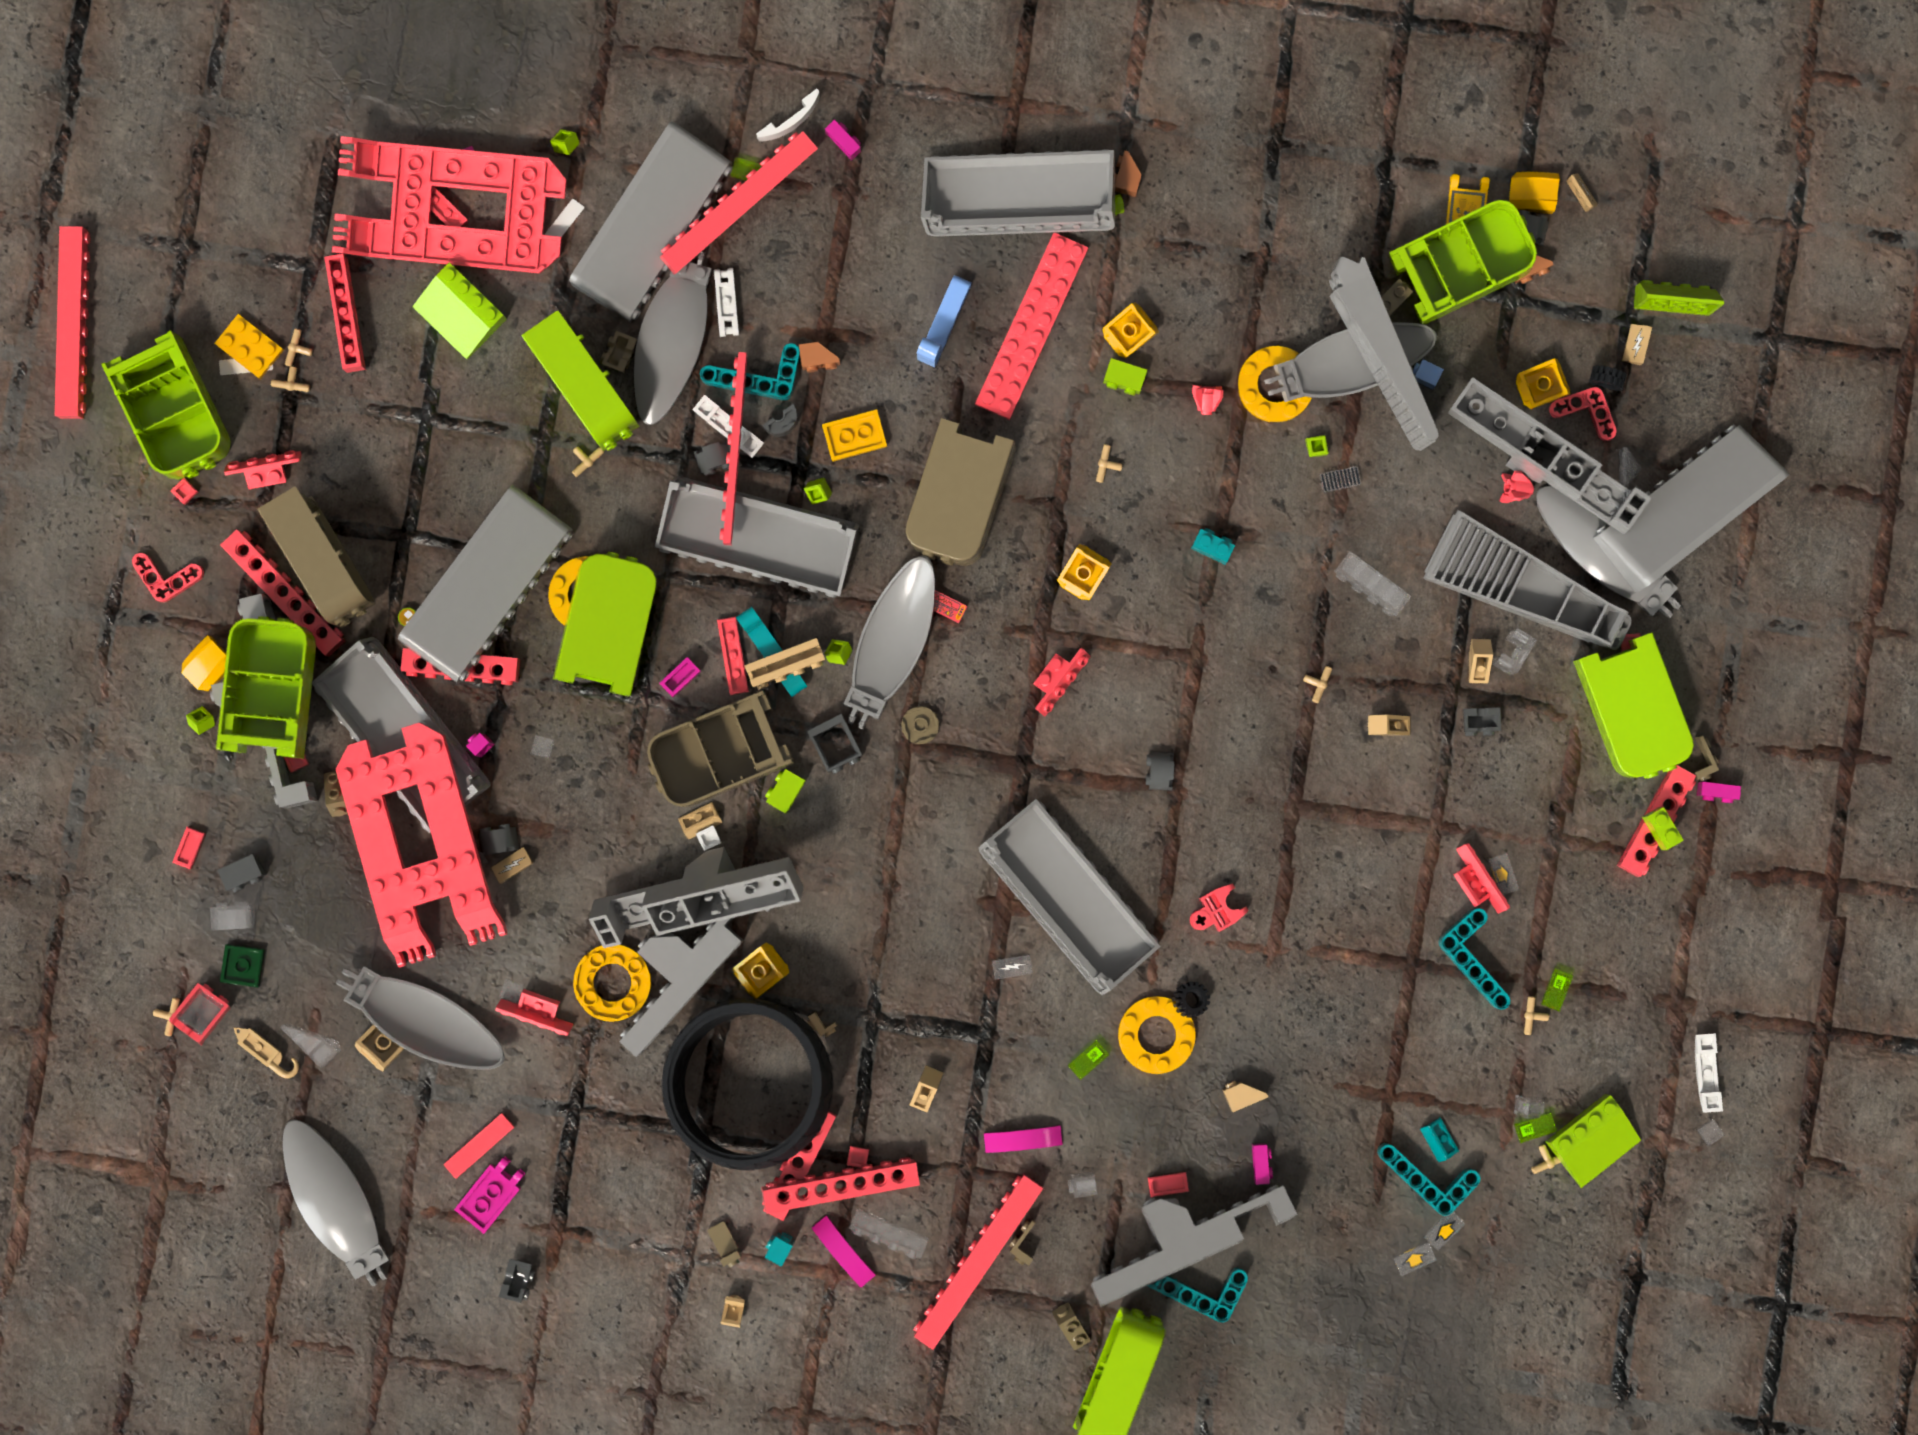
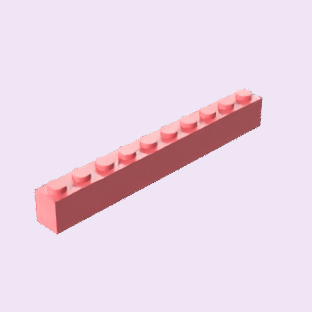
M804 131L800 134L795 132L788 138L789 144L785 147L783 144L774 151L776 155L773 158L767 157L760 163L762 167L757 172L753 169L746 175L748 180L743 184L738 182L732 188L734 192L731 195L725 194L718 200L719 205L715 209L711 206L703 213L706 217L701 221L697 218L689 225L690 231L687 233L681 232L675 238L677 242L673 246L668 244L661 250L663 254L659 258L674 275L818 149Z
M59 226L55 416L60 419H83V414L86 413L84 395H86L87 387L84 383V376L87 375L85 357L88 354L85 338L88 337L86 319H88L89 313L88 308H86V300L89 299V291L87 289L89 271L87 270V263L90 261V253L88 251L90 233L84 227Z
M1023 1174L1022 1177L1018 1175L1012 1184L1014 1186L1011 1193L1006 1192L1001 1200L1003 1204L1000 1209L995 1208L990 1216L992 1220L989 1225L985 1224L980 1230L979 1234H981V1237L978 1241L974 1240L968 1248L970 1250L968 1256H963L957 1264L959 1269L956 1273L952 1272L946 1280L948 1283L946 1288L939 1290L935 1296L938 1299L935 1304L928 1306L924 1313L926 1317L923 1322L919 1320L913 1329L915 1331L914 1337L932 1350H934L1043 1190V1186L1027 1175Z

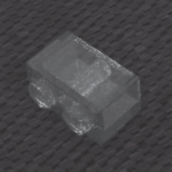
M247 901L235 902V906H228V903H216V907H210L211 931L254 928L253 905H247Z
M1093 1171L1070 1175L1071 1180H1067L1069 1193H1073L1074 1198L1098 1195Z

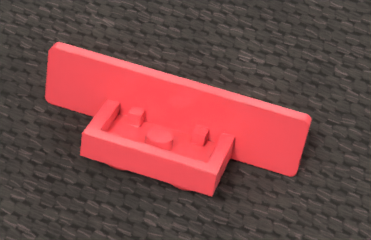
M291 450L281 455L270 454L260 459L253 457L244 462L232 461L225 466L224 474L231 475L244 472L248 489L286 483L287 477L283 465L299 462L302 454L301 451L295 452Z
M1083 648L1079 649L1070 662L1055 654L1033 683L1037 688L1046 693L1035 708L1044 717L1052 711L1055 703L1064 695L1065 690L1076 679L1082 667L1088 663L1090 655Z
M1469 843L1458 847L1456 850L1466 866L1456 872L1454 876L1473 906L1476 907L1488 899L1498 914L1508 910L1510 905L1507 899L1498 889L1496 882L1491 878L1484 864L1481 863L1475 850Z
M526 989L521 993L519 1004L501 999L495 1011L505 1016H512L522 1022L532 1023L539 1028L549 1029L559 1035L568 1036L573 1027V1023L556 1018L560 1001Z

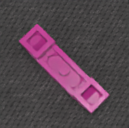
M1061 1126L984 1133L986 1153L1059 1146L1062 1145Z
M827 1215L812 1227L828 1251L860 1287H863L876 1276L867 1263L861 1259L841 1235L838 1228Z

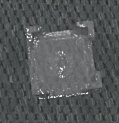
M1518 628L1510 631L1506 637L1507 641L1517 646L1511 654L1512 658L1501 654L1500 657H1494L1492 661L1493 666L1510 676L1518 673L1537 639Z

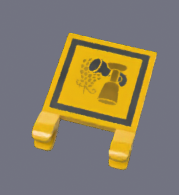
M1452 174L1449 185L1446 224L1487 205L1490 182L1488 177H1483L1480 180V190L1459 189V175Z

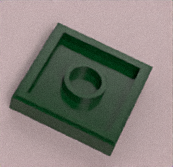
M225 944L220 983L258 988L260 986L265 949Z

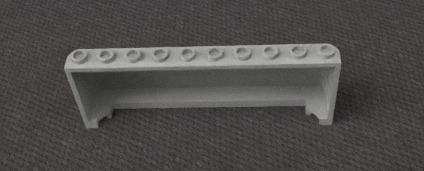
M671 121L574 269L569 279L572 286L631 323L633 319L636 320L641 313L640 308L643 303L647 304L651 298L650 292L660 284L662 280L660 278L661 275L669 270L666 264L659 258L663 254L661 250L668 244L673 246L677 242L675 238L681 232L687 233L691 230L689 225L697 218L699 221L703 216L701 214L704 208L707 209L713 201L711 197L715 192L718 193L723 185L722 180L725 176L728 177L733 170L732 162L680 125Z
M1114 150L1046 151L1044 153L1026 152L1025 154H971L968 156L925 157L921 220L925 232L930 236H965L1112 230L1115 227Z
M1733 424L1725 430L1727 433L1725 436L1721 437L1719 435L1711 441L1712 446L1709 448L1705 446L1697 452L1698 457L1694 460L1691 457L1682 464L1684 468L1680 471L1678 468L1668 475L1670 478L1666 482L1661 480L1654 486L1655 490L1650 493L1648 490L1645 494L1650 496L1651 500L1628 532L1622 534L1606 524L1596 531L1598 535L1593 539L1635 593L1660 578L1790 475L1741 425L1735 426Z
M675 476L670 481L655 544L656 548H660L659 551L663 553L675 552L682 558H689L690 556L696 558V561L701 563L712 562L720 568L731 567L733 571L744 573V571L750 572L752 576L763 578V576L769 577L771 581L781 583V581L788 582L789 586L795 588L803 586L810 592H825V595L836 598L841 595L859 524L736 491L732 546L724 545L723 540H720V529L724 528L725 521L721 520L722 509H726V502H723V492L727 488L681 476Z
M512 485L402 629L398 640L459 684L461 681H465L470 674V668L479 663L482 652L484 650L487 651L492 645L494 636L502 632L504 629L503 624L506 620H510L516 612L514 609L518 604H522L527 598L526 593L530 588L533 589L537 585L538 577L549 569L550 561L558 557L564 542L568 543L573 536V529L522 490Z
M369 637L358 640L312 682L315 692L323 697L327 707L334 711L338 721L350 732V736L357 742L369 740L373 757L407 747L401 728L416 723H423L436 732L445 735L465 806L490 787V781L376 638ZM418 785L396 791L397 796L408 805L411 814L419 819L422 828L431 833Z
M1035 799L979 846V852L1090 985L1099 994L1104 995L1117 986L1161 946L1158 944V939L1145 929L1146 926L1143 921L1134 916L1132 908L1123 903L1120 894L1108 885V880L1096 871L1094 863L1086 859L1083 855V850L1079 846H1075L1071 841V836L1059 827L1057 819L1050 816L1046 811L1045 805Z

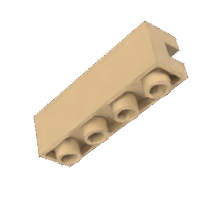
M815 638L747 664L745 669L749 675L752 687H757L758 690L768 687V683L774 680L776 683L786 680V676L790 674L797 676L805 673L804 669L812 667V669L823 666L822 662L826 660L818 639Z

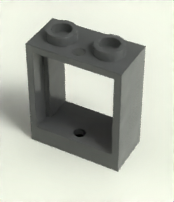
M842 714L807 731L828 773L833 772V774H836L843 770V765L847 763L853 765L861 761L859 757L863 755ZM842 724L856 753L830 766L816 736Z

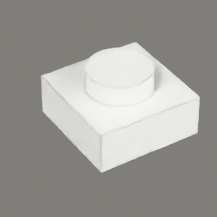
M714 825L696 833L704 851L722 843Z

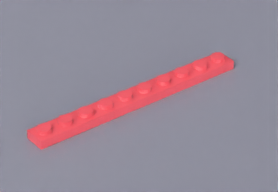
M739 352L738 357H735L734 369H737V376H733L732 387L736 389L735 395L731 397V407H734V413L730 414L729 419L732 433L728 434V445H731V450L727 452L726 464H729V471H725V483H728L727 490L723 492V502H726V509H722L721 520L725 522L724 528L720 529V540H723L724 545L732 546L748 358L745 352Z

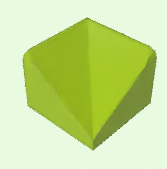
M562 129L550 141L555 152L570 155L579 145L576 132Z
M1325 435L1305 439L1309 457L1328 455Z
M824 477L810 481L804 487L812 505L827 501L832 495Z
M832 639L824 654L828 662L845 665L852 653V648L848 641Z
M203 706L186 715L188 725L198 735L215 726L213 716Z

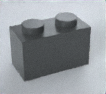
M251 854L217 870L226 891L233 890L234 893L243 890L244 885L248 883L253 885L262 881L261 877L266 875L257 854Z

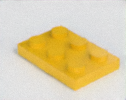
M237 314L214 343L260 380L284 351V349L239 314Z
M877 409L822 424L832 462L887 447Z

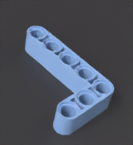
M955 275L953 276L926 338L923 337L918 347L917 360L936 367L972 282Z

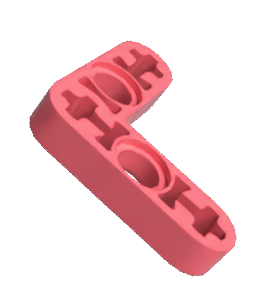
M1597 387L1558 399L1549 406V413L1554 418H1561L1588 408L1599 438L1603 441H1609L1616 436V427L1602 390ZM1592 392L1594 394H1598V397L1596 398L1597 404L1601 402L1602 405H1598L1597 407L1593 408V405H1595L1596 402L1594 399H1590L1589 397L1592 394ZM1572 398L1580 399L1581 406L1579 408L1572 406ZM1565 400L1567 401V408L1560 411L1561 414L1558 411H1554L1556 404L1558 407L1566 404ZM1598 409L1604 410L1606 414L1604 419L1596 417L1595 413ZM1606 420H1608L1609 422L1605 424L1606 429H1611L1609 437L1607 434H1603V431L1605 430L1604 424L1602 426L1599 425V423H1603Z
M138 553L132 559L133 567L154 599L159 602H168L199 582L204 576V570L201 566L190 564L164 580L148 555ZM141 557L142 559H146L144 561L145 566L147 568H152L145 571V568L142 565H138V563L140 562L139 558ZM193 568L196 569V570H199V571L197 572V575H198L197 577H195V576H190V577L188 578V579L190 580L189 583H188L187 578H186L185 576H183L184 573H185L186 576H189L190 574H192V569H193ZM154 572L157 575V579L154 583H149L147 576ZM181 578L183 580L181 588L174 587L175 579ZM167 584H169L170 588L174 592L172 593V591L169 590L165 593V598L159 597V590L161 589L166 591L167 589H169V587L167 586Z

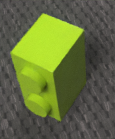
M1111 358L1103 383L1110 389H1124L1126 394L1135 396V394H1140L1147 369Z
M785 769L784 772L780 771L775 779L777 784L774 788L770 787L765 797L768 798L766 801L768 804L787 814L806 781Z
M1658 807L1642 817L1661 850H1668L1684 841L1664 807Z

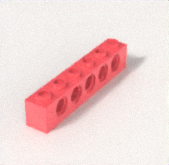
M344 254L326 256L324 258L342 369L347 373L366 370L348 258Z
M403 648L401 671L406 672V676L417 677L418 674H425V678L436 679L437 675L444 676L446 680H452L428 662L425 668L420 669L418 662L422 658L410 649ZM480 655L481 659L478 664H483L484 671L481 674H477L475 672L476 666H472L469 670L470 674L465 680L467 682H475V679H482V683L494 684V680L501 681L503 685H513V682H518L520 659ZM501 665L503 673L496 676L494 669L496 666Z
M1676 765L1677 769L1668 771L1644 815L1658 807H1664L1663 803L1667 799L1670 801L1671 807L1666 811L1674 823L1677 818L1676 812L1678 808H1682L1687 798H1685V795L1693 789L1696 783L1694 781L1696 775ZM1674 783L1680 786L1678 793H1675L1672 789ZM1643 819L1640 821L1617 863L1618 867L1636 877H1641L1642 874L1645 875L1650 867L1648 864L1650 859L1654 858L1659 851L1654 837L1650 844L1645 841V835L1647 833L1651 834ZM1638 850H1641L1644 855L1640 861L1636 858Z
M828 1112L821 1130L811 1141L812 1148L808 1150L802 1149L788 1161H784L779 1169L782 1171L780 1177H775L773 1182H777V1184L785 1183L784 1177L787 1174L793 1175L796 1180H802L804 1176H807L837 1116L836 1114ZM801 1157L804 1161L803 1166H795L793 1159ZM785 1190L780 1191V1192L785 1193V1195H786V1197H787V1195H788V1192H787V1191H785ZM789 1210L768 1214L784 1221Z

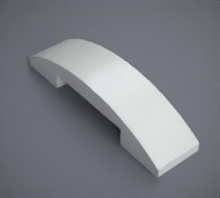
M815 89L802 99L803 109L777 128L770 123L756 133L757 139L759 141L773 140L790 133L800 126L810 116L819 101L820 93L818 89Z
M704 395L692 410L728 439V434L732 433V426H729L730 416ZM742 426L740 449L753 458L764 442Z
M1716 1033L1695 1035L1696 1076L1703 1113L1723 1111L1716 1063Z

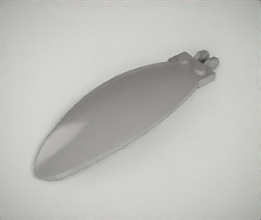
M702 251L698 256L697 264L690 261L675 275L672 271L670 272V277L653 298L640 328L635 351L634 387L639 416L647 425L659 422L669 413L684 390L701 351L707 321L706 288L712 272V268L702 266L705 258V252Z
M1392 323L1410 367L1425 357L1435 345L1437 334L1430 327L1418 323ZM1348 329L1315 342L1290 361L1274 365L1277 376L1264 380L1265 384H1271L1278 380L1280 388L1269 390L1268 395L1282 392L1284 402L1303 396L1311 398L1345 396L1377 386L1375 378Z
M1543 486L1538 489L1536 501L1541 516L1561 546L1585 572L1613 592L1637 602L1649 616H1653L1660 610L1666 617H1672L1671 611L1663 606V604L1667 601L1677 610L1681 605L1671 597L1678 588L1665 575H1662L1652 584L1635 593L1593 539L1598 535L1596 531L1605 524L1609 526V524L1553 486Z
M927 556L915 557L898 571L875 603L861 633L854 660L852 686L844 701L845 706L853 709L848 719L849 724L852 725L855 722L858 711L864 713L859 722L860 729H864L869 716L877 720L880 719L887 701L908 679L925 647L932 623L935 600V574L933 565Z
M366 967L361 969L359 975L343 969L342 973L344 976L355 980L352 986L343 980L338 979L336 981L338 986L348 990L343 1001L362 1010L370 1022L386 1037L415 1055L448 1066L476 1070L494 1069L504 1063L505 1056L502 1047L487 1028L461 1006L433 990L400 979L380 977V975Z
M290 1120L286 1124L283 1133V1154L289 1185L299 1211L317 1238L333 1254L346 1262L345 1264L355 1280L366 1275L368 1282L372 1286L377 1285V1281L371 1271L376 1268L379 1277L382 1280L387 1279V1274L381 1265L389 1261L390 1257L379 1242L375 1219L363 1188L346 1161L315 1128L299 1120Z

